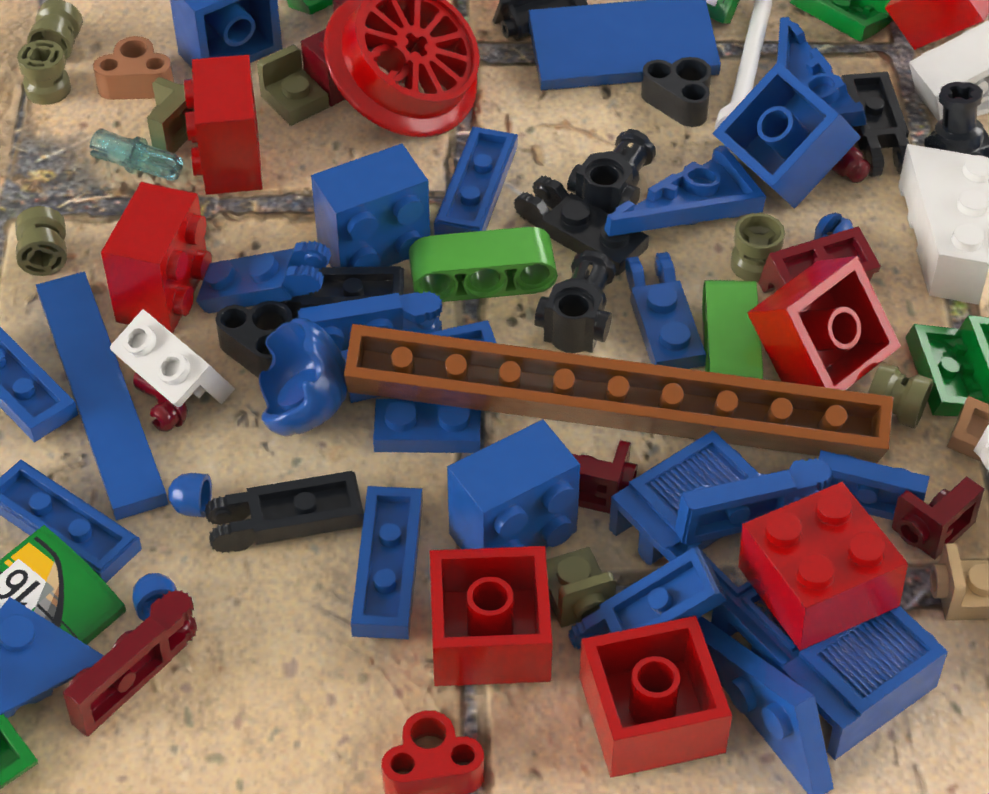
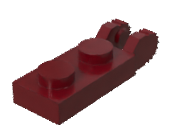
M175 589V591H168L167 594H163L162 599L158 598L151 604L150 616L134 630H129L122 634L106 655L91 668H85L77 673L70 682L69 687L63 691L70 722L85 736L88 737L164 668L173 657L188 645L187 642L192 641L193 636H196L197 625L195 617H192L194 606L192 597L188 596V592L184 593L183 590L176 591Z

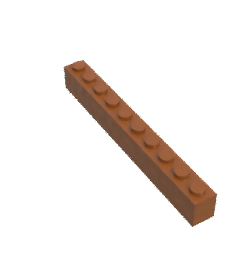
M352 324L344 371L347 390L350 393L696 440L714 430L728 444L819 456L820 451L823 450L836 454L850 455L856 459L872 463H878L889 450L894 399L892 396L358 324Z

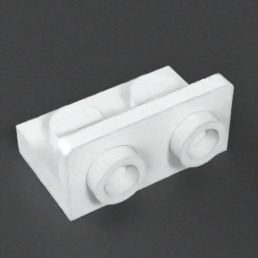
M144 309L140 311L110 345V350L176 407L182 406L192 393L197 398H200L205 392L222 404L235 390L213 367Z

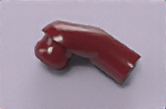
M853 145L831 170L841 177L847 176L853 183H859L867 177L871 170V165L866 159L862 158L863 153Z
M135 373L133 378L135 388L157 399L158 404L152 407L150 411V416L156 417L152 424L163 432L170 431L174 426H182L188 413L186 403L184 402L182 406L176 407L138 373Z

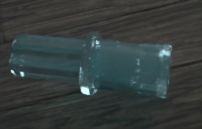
M101 128L91 138L90 148L93 150L90 151V155L93 158L119 164L125 167L128 173L136 174L140 170L171 181L177 180L180 176L184 164L183 159L175 153L148 145L145 138L138 136L134 139L127 138Z

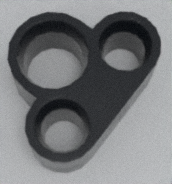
M695 57L681 58L672 64L664 60L649 61L643 67L642 99L681 125L698 127L707 120L711 80L710 65L706 61Z
M278 301L261 302L250 310L240 305H230L222 308L215 318L220 348L259 378L261 371H266L272 362V355L265 345L266 338L280 325L293 320L291 310L287 305Z

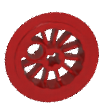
M347 0L332 14L324 35L325 61L331 78L340 93L362 116L381 128L410 137H431L446 133L458 126L467 117L473 107L477 94L479 49L468 22L447 0ZM367 46L374 48L372 52L368 50ZM378 66L384 68L388 72V74L381 71V69ZM418 81L421 84L425 93H420L418 91Z

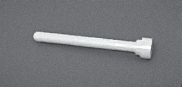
M755 0L731 102L719 111L715 130L753 89L771 12L772 0Z

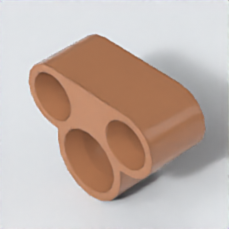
M131 36L120 40L115 45L113 54L98 57L93 63L98 94L105 99H155L152 83L158 77L174 82L170 58L162 53H154L153 43L149 39L140 36Z

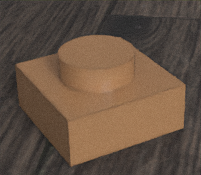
M970 396L966 398L948 441L947 448L982 462L981 458L973 450L989 424V404Z

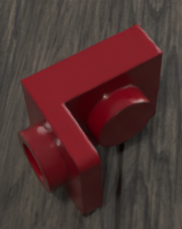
M619 441L613 463L598 460L589 455L572 454L580 463L578 507L610 514L611 496L629 486V482L637 476L638 464L629 462L631 442Z
M966 476L951 491L947 489L941 490L929 505L906 490L897 499L892 528L907 544L912 547H918L935 560L941 555L944 544L954 543L976 522L984 488Z

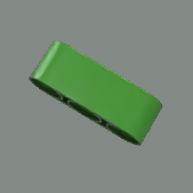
M538 227L431 235L416 240L410 246L408 253L414 293L430 291L440 296L442 302L535 294L551 288L556 283L558 277L550 235L544 229Z
M704 280L702 322L704 350L706 352L705 371L763 379L761 340L747 312L758 305L756 281Z

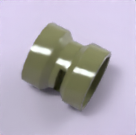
M64 0L45 1L38 11L36 23L32 25L27 43L37 40L54 41L62 47L66 60L70 57L75 43L74 39L78 37L83 24L81 13L74 5Z
M37 40L26 44L20 49L17 60L20 71L24 75L23 85L27 98L33 103L40 105H50L65 99L70 93L71 84L69 75L64 69L66 60L62 47L54 41Z
M44 206L31 207L22 211L17 216L15 223L18 241L16 246L18 266L31 275L45 276L59 272L67 261V248L64 241L66 236L64 217L59 211Z
M751 213L743 216L737 222L734 232L735 246L731 255V268L736 276L744 281L759 282L769 253L781 250L784 243L785 230L778 219L764 213Z
M881 362L868 393L894 397L892 414H896L900 424L915 429L928 402L933 379L920 374L907 378L906 375L901 374L897 366Z

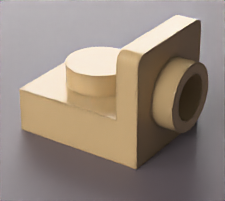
M944 544L939 563L932 564L930 569V588L933 598H941L945 621L989 619V560H960L957 544Z

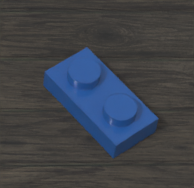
M376 399L373 434L374 452L475 453L480 450L481 410L402 399Z
M820 451L818 460L823 459V462H828V466L832 467L831 471L833 472L830 485H827V488L843 482L869 515L893 520L897 499L906 490L922 501L925 499L930 476L910 472L904 468H893L856 459L850 455Z

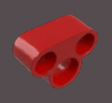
M424 710L415 713L407 719L402 732L403 745L392 747L382 758L381 769L385 794H470L479 789L484 781V750L481 744L470 737H456L451 720L445 714L435 710ZM426 736H433L443 740L439 746L431 749L419 747L414 743ZM467 762V763H470V764H467V765H458L457 763ZM409 771V773L406 774H398L397 772Z

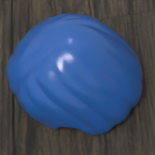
M295 318L291 322L280 325L266 338L265 345L272 355V362L266 371H261L259 374L260 389L267 405L266 410L261 415V419L269 430L281 436L303 434L322 425L341 407L348 391L344 378L346 361L336 343L318 324L305 318Z

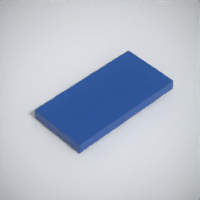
M639 0L529 10L528 23L540 91L642 82L643 67L652 60H664L672 64L681 58L695 57L706 61L710 65L711 75H719L721 62L706 0Z

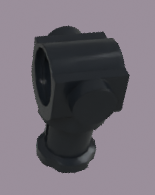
M952 82L941 87L939 102L943 106V119L937 122L935 130L924 139V147L989 158V135L983 128L982 123L977 120V106L981 104L983 90L978 85L970 82Z
M628 129L625 132H621L616 138L613 151L590 154L582 165L577 164L573 168L567 182V190L609 214L613 213L616 207L628 200L637 205L640 197V188L636 187L639 182V170L654 160L656 155L654 144L646 134L638 130Z
M585 250L580 254H576L571 265L573 275L571 279L555 284L549 298L542 296L535 313L534 324L544 328V341L552 343L558 350L566 353H579L583 351L593 353L597 341H606L611 325L612 313L604 311L607 300L603 291L605 286L612 283L616 273L615 264L603 253ZM589 265H593V268L589 275V270L587 268Z

